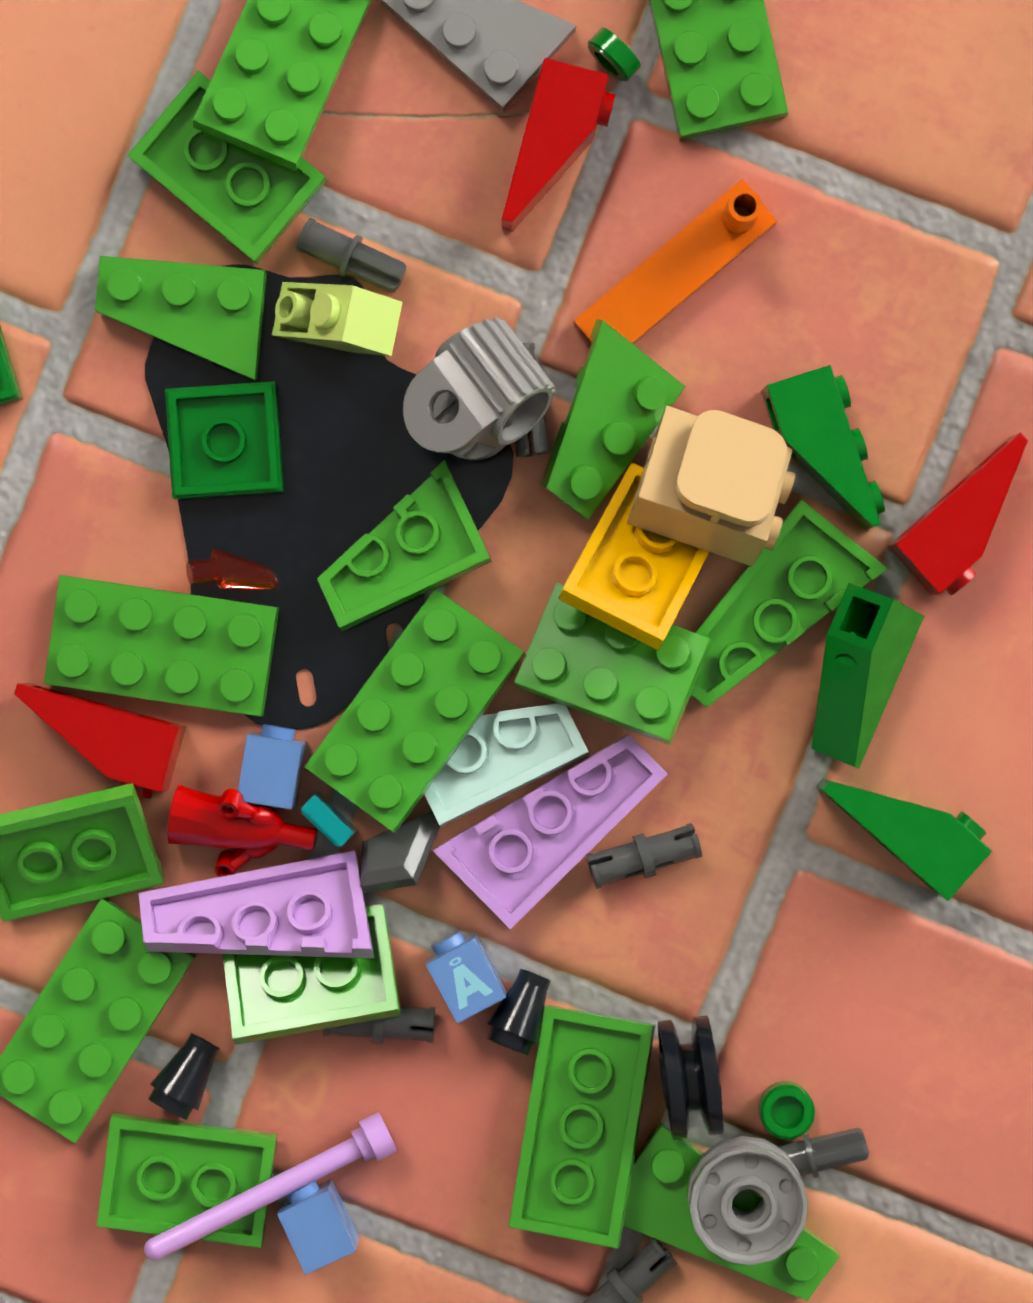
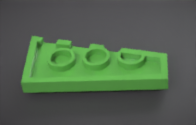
M800 500L783 520L774 548L772 550L763 548L753 567L748 565L694 632L710 638L712 645L691 696L703 706L708 707L762 666L773 655L805 633L807 629L824 616L835 610L841 602L848 583L864 587L888 568L803 500Z
M660 1122L634 1157L623 1226L808 1301L840 1257L838 1251L805 1227L794 1245L772 1261L755 1265L733 1263L708 1250L694 1230L687 1201L689 1176L703 1152L684 1138L673 1140L670 1128ZM742 1190L735 1195L732 1205L739 1210H751L758 1205L761 1195L755 1190Z

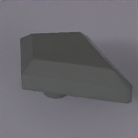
M433 811L403 823L396 833L387 830L363 841L360 887L363 893L417 885L440 828Z

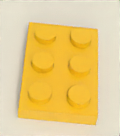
M631 462L558 599L659 651L709 552L627 524L643 472V467Z

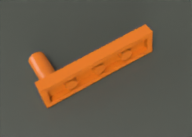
M741 179L577 317L573 324L590 344L593 341L590 337L596 319L605 321L632 344L636 343L776 225L778 220L763 204L760 196Z

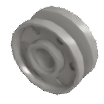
M739 1136L720 1141L700 1156L689 1176L687 1201L694 1230L708 1250L728 1262L755 1265L775 1260L794 1245L805 1227L808 1201L799 1171L785 1151L765 1139ZM751 1189L761 1194L760 1202L751 1210H739L732 1205L735 1195L742 1190Z

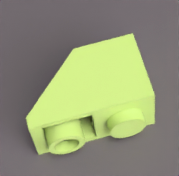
M282 282L280 297L275 306L276 317L272 336L352 353L392 356L402 301L353 285Z

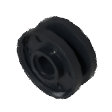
M708 1016L693 1017L691 1043L680 1044L672 1020L658 1021L661 1081L673 1140L687 1138L689 1112L692 1111L701 1112L709 1135L723 1134L721 1080Z

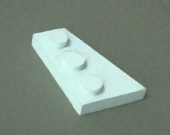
M556 703L482 715L425 792V797L438 824L442 827L589 755V751L567 707L562 704Z

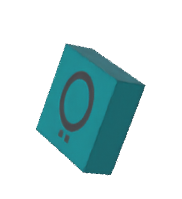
M320 792L314 794L301 808V813L336 847H342L358 830Z

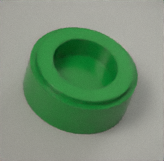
M600 28L588 41V49L592 56L608 73L620 81H628L641 67V63L633 51L607 28Z
M782 1081L769 1086L763 1092L758 1103V1114L764 1128L771 1135L779 1139L791 1140L802 1136L809 1130L814 1121L815 1108L811 1097L804 1088L793 1082Z

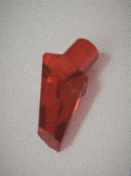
M216 548L211 550L210 559L187 562L186 572L190 584L215 580L220 589H276L278 584L275 574L270 568Z

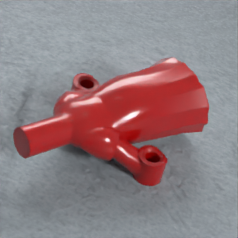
M178 785L175 790L168 820V844H189L236 849L234 852L224 850L219 854L215 866V874L218 877L235 874L252 857L256 859L265 856L276 849L279 844L312 851L315 849L318 829L285 823L280 815L267 805L252 806L244 802L243 795L238 790L227 789L223 792L222 796L196 791L182 785Z

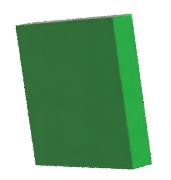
M275 381L165 389L172 499L183 500L284 493L277 383Z

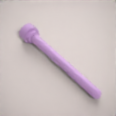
M379 1112L359 1121L360 1127L351 1131L352 1138L149 1239L144 1246L146 1257L150 1260H159L361 1157L365 1162L375 1157L378 1162L396 1153L395 1144Z

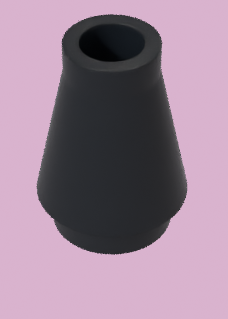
M520 969L517 979L509 989L506 998L502 1000L487 1025L492 1026L487 1039L528 1055L532 1044L539 1043L546 995L551 980Z
M190 1033L185 1044L150 1083L154 1089L148 1100L168 1112L187 1120L193 1108L199 1110L214 1058L220 1048L196 1034Z

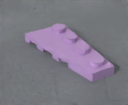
M627 734L433 849V852L511 929L668 773Z
M356 851L138 893L143 942L148 952L374 958L365 898L360 887L361 873Z

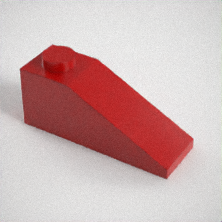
M544 58L501 219L503 230L513 232L590 145L594 139L597 125L608 127L616 94L606 92L608 74Z
M1021 432L1009 437L887 546L930 595L941 594L945 589L950 595H953L976 575L971 566L983 556L1028 442Z
M17 683L14 695L107 778L121 781L120 786L133 783L138 797L151 799L153 791L163 792L169 789L186 726L31 683Z

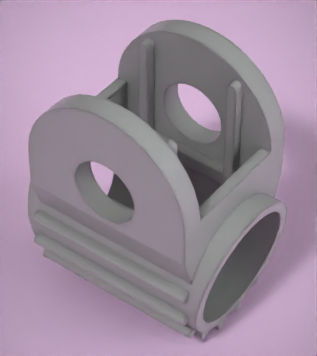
M495 317L493 320L485 319L457 332L438 348L435 355L436 358L425 366L408 386L403 402V417L411 437L422 447L434 452L451 453L468 460H482L495 455L506 445L519 440L532 430L548 410L556 391L554 390L555 386L506 321L504 319L500 321L498 317Z

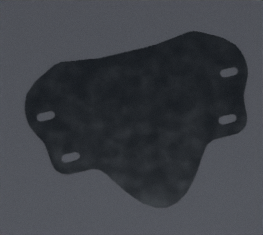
M244 264L224 265L225 267L263 270ZM265 270L267 278L257 382L275 381L277 383L284 493L178 500L190 568L191 594L280 607L264 716L244 715L262 726L266 724L291 729H303L326 722L353 701L389 652L386 637L388 625L392 623L399 624L404 631L424 604V594L342 632L338 627L317 578L365 533L369 534L394 511L393 507L407 494L411 495L431 476L430 473L444 460L477 530H479L502 502L512 477L513 451L510 444H508L489 458L468 460L451 453L434 452L419 445L408 432L403 417L404 397L408 386L416 374L396 366L383 355L352 353L272 336L276 317L275 306L280 297L282 282L353 285L364 289L363 286L354 278L348 276L345 278L340 275L286 277ZM154 337L145 362V380L168 451L165 389L257 383L213 362L211 363ZM301 669H308L313 675L317 697L316 702L311 706H304L299 699L296 674Z

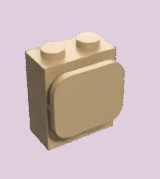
M666 406L653 436L627 524L753 567L763 548L772 550L778 539L783 519L774 515L777 504L786 503L795 480L796 473L787 470L793 449L787 447L785 440L777 431L732 414L710 410L696 416Z

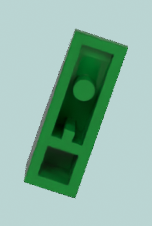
M822 779L816 786L930 889L947 901L992 852L981 841L987 834L986 831L962 811L955 818L952 814L942 810L827 779Z

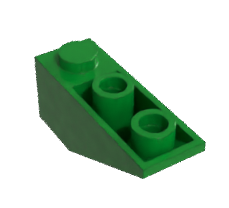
M831 365L766 385L761 392L773 430L783 437L787 447L793 449L791 457L865 530L881 525L878 514L885 512L884 501L875 480L868 482L861 461L868 459V452L860 429L851 430L845 408L851 407V398L843 376L834 377Z
M848 583L826 636L811 749L855 768H860L924 619L922 614L895 599Z

